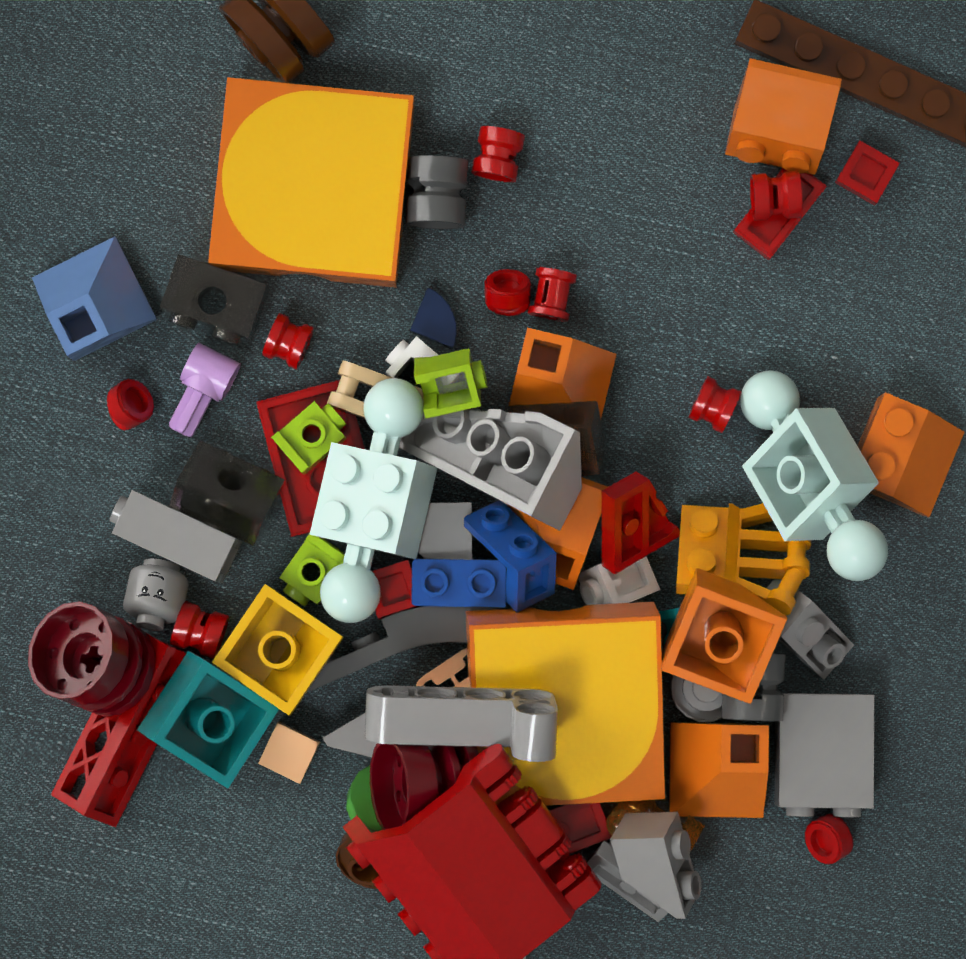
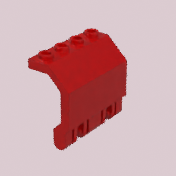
M493 744L466 763L452 787L402 826L370 832L358 815L343 826V829L353 840V842L346 846V849L363 870L370 864L379 875L372 882L388 903L392 902L395 898L400 901L404 909L398 913V916L414 937L421 931L427 936L430 941L423 948L431 959H523L571 921L575 910L597 894L602 886L600 879L579 853L565 858L563 862H560L546 873L545 870L569 851L568 849L571 847L572 842L567 834L563 833L562 827L542 800L538 798L537 793L532 787L524 786L498 805L495 804L496 800L507 793L516 783H519L518 781L522 776L521 771L513 764V760L501 744Z

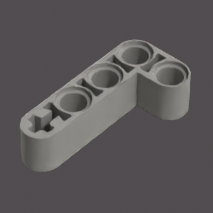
M388 685L374 686L366 690L365 739L370 742L398 745L484 747L501 744L502 747H510L512 756L523 761L545 762L556 757L558 707L555 696L548 691L538 689Z

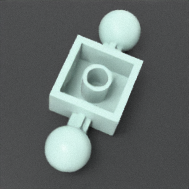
M772 370L755 374L745 383L740 396L741 409L751 424L764 430H772L773 434L742 467L784 541L823 540L831 532L826 551L832 569L841 577L851 581H863L874 577L882 570L888 557L887 540L878 527L864 520H855L851 513L879 484L873 471L835 408H799L800 394L796 384L790 377Z
M384 379L376 383L365 397L363 405L364 416L367 424L374 431L370 450L331 442L310 535L347 544L343 564L332 568L325 575L320 587V598L324 609L331 617L344 623H356L365 620L376 610L381 596L379 581L370 570L375 550L412 559L417 558L437 467L397 456L401 438L411 434L418 427L424 413L423 399L415 386L403 379Z

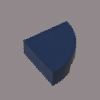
M427 288L410 332L453 349L456 341L454 314L442 296L434 290Z

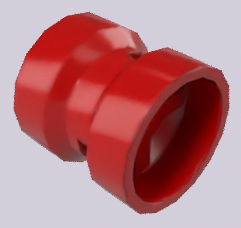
M481 126L478 143L481 146L480 151L482 154L474 158L471 173L489 180L509 183L516 182L519 167L513 160L516 159L517 154L523 149L525 135L506 128Z
M798 171L784 172L780 177H769L766 173L751 174L750 201L754 221L768 220L772 215L782 214L786 219L801 218L802 186Z
M185 601L174 625L170 645L182 649L191 646L197 648L201 655L214 659L224 639L230 616L217 611L209 614L201 611L199 605Z

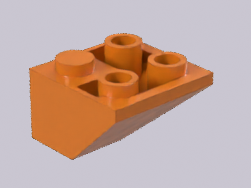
M527 327L507 412L524 414L526 411L540 412L580 432L581 442L595 445L617 354L573 338Z
M581 477L582 489L560 531L506 504L557 553L555 584L571 590L575 588L602 513L601 491L608 487Z
M670 722L669 812H678L679 817L763 818L769 771V725Z

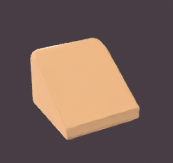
M277 722L258 764L301 784L321 742L286 724Z

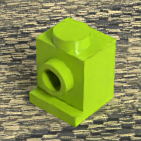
M314 401L271 438L300 472L305 475L329 454L331 442L341 444L346 440V437L340 430L347 424L329 403L321 409ZM311 425L317 426L321 431L319 440L314 443L306 442L303 438L305 428Z
M309 533L302 546L279 577L287 583L283 592L305 607L310 600L317 605L320 604L321 583L325 575L332 568L343 564L345 553L324 538L310 535ZM308 563H315L320 568V576L315 581H309L303 575V569Z

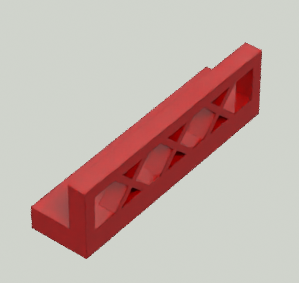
M147 632L145 633L149 636L155 652V673L148 691L134 707L120 715L103 717L91 713L51 793L53 797L83 816L113 827L117 826L157 746L155 742L137 731V729L187 653L157 639ZM106 731L107 741L102 751L96 753L95 742L100 733ZM85 773L86 783L79 797L76 798L70 792L78 776Z

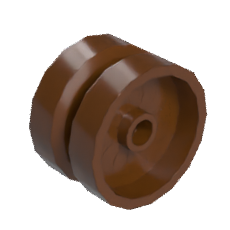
M226 0L218 7L220 13L235 31V35L242 45L282 83L292 82L304 71L303 60L291 44L292 41L306 54L317 58L335 43V38L306 0H258L263 6L262 9L253 0Z

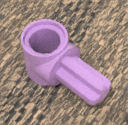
M197 343L181 373V383L187 386L169 421V427L184 436L192 437L211 400L223 401L239 372L241 363L201 343Z

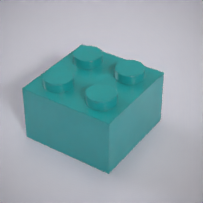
M188 651L137 731L228 789L279 709L206 660Z

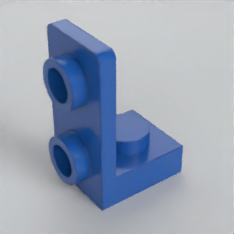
M496 501L464 517V527L507 568L506 603L516 612L555 594L557 553L504 502Z
M414 559L412 562V604L414 606L511 607L506 603L507 568L499 560Z

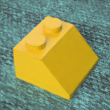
M265 584L211 663L291 716L344 637Z

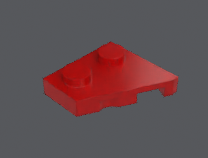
M637 471L601 491L602 566L613 574H617L680 536L679 528L666 517L665 514L668 510L663 501L656 498L657 491L651 481Z

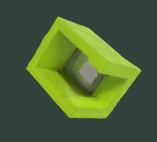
M470 348L432 357L414 358V378L416 385L421 384L425 419L481 406L480 389L488 388L487 378L482 360L473 362Z

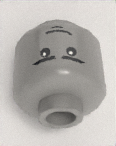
M145 559L143 565L132 568L129 574L123 608L129 615L137 618L136 626L152 631H162L164 624L176 622L180 609L186 601L189 581L180 572L179 565L162 559Z

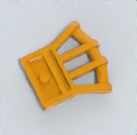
M729 503V508L682 505L676 594H686L696 568L741 584L784 615H790L796 604L794 596L802 580L810 575V561L806 558V551L811 547V540L784 541L779 531L743 529L773 521L763 503L743 509L732 503ZM740 549L787 552V557L783 560L740 557ZM740 577L782 580L777 589L769 590Z

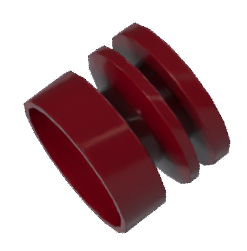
M78 601L62 604L52 610L35 628L29 644L28 667L33 682L44 694L105 717L124 713L134 707L145 695L155 673V652L149 636L140 627L122 618L113 616L111 613L96 606Z
M377 743L374 747L370 763V791L376 819L382 830L402 826L452 787L463 766L479 754L477 747Z

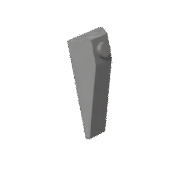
M488 409V411L462 410L426 419L423 413L418 427L411 434L402 437L400 441V449L559 531L582 489L580 432L540 412L526 411L524 414L509 413L500 409Z

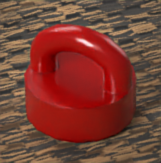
M501 269L491 273L484 281L486 306L492 312L503 316H516L526 312L531 298L530 279L526 274L513 269Z
M135 379L121 381L113 386L107 395L109 415L113 423L121 430L126 431L149 420L153 414L154 403L149 390Z
M833 813L826 814L812 821L805 830L806 846L811 855L820 863L834 864L852 852L853 837L850 829L842 818L833 816Z

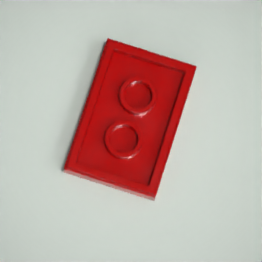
M340 380L256 402L291 537L307 534L311 531L328 455L308 473L303 475L271 437L314 401L321 409L327 405L331 391L336 392ZM333 408L347 424L340 430L346 437V440L341 444L365 449L356 415ZM314 425L306 427L303 432L304 440L309 443L317 442L321 436L320 429Z

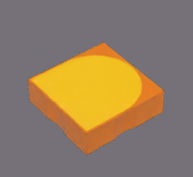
M227 77L208 259L213 270L272 276L308 274L334 282L397 288L403 228L402 212L415 108L414 95Z
M654 602L596 604L563 611H548L536 608H525L519 612H516L514 609L466 611L467 659L470 687L544 690L555 696L558 707L555 759L545 762L523 761L512 756L510 747H503L513 760V764L521 771L522 776L518 781L519 783H516L507 793L495 801L496 805L524 786L532 787L545 806L665 799L661 615ZM476 746L478 753H481L484 749L487 748L484 746Z

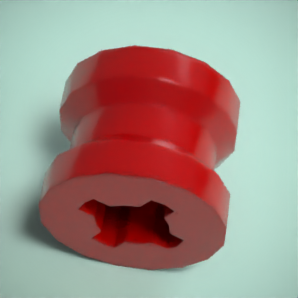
M279 313L265 342L262 356L269 359L281 358L286 360L288 367L297 370L310 344L314 327L307 324L295 325L290 322L288 316Z
M707 376L688 418L696 422L705 420L711 423L713 430L722 434L736 407L741 391L735 388L726 390L718 386L716 379Z

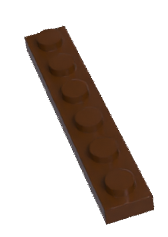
M759 0L753 1L736 38L735 45L783 66L842 79L840 92L966 147L965 92Z

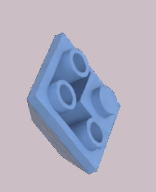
M116 236L32 277L45 313L66 355L73 361L157 320Z

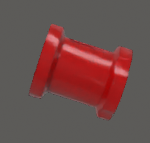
M536 268L535 275L539 277L534 305L528 307L527 313L543 319L568 322L570 314L566 312L570 286L576 283L577 275L553 268Z

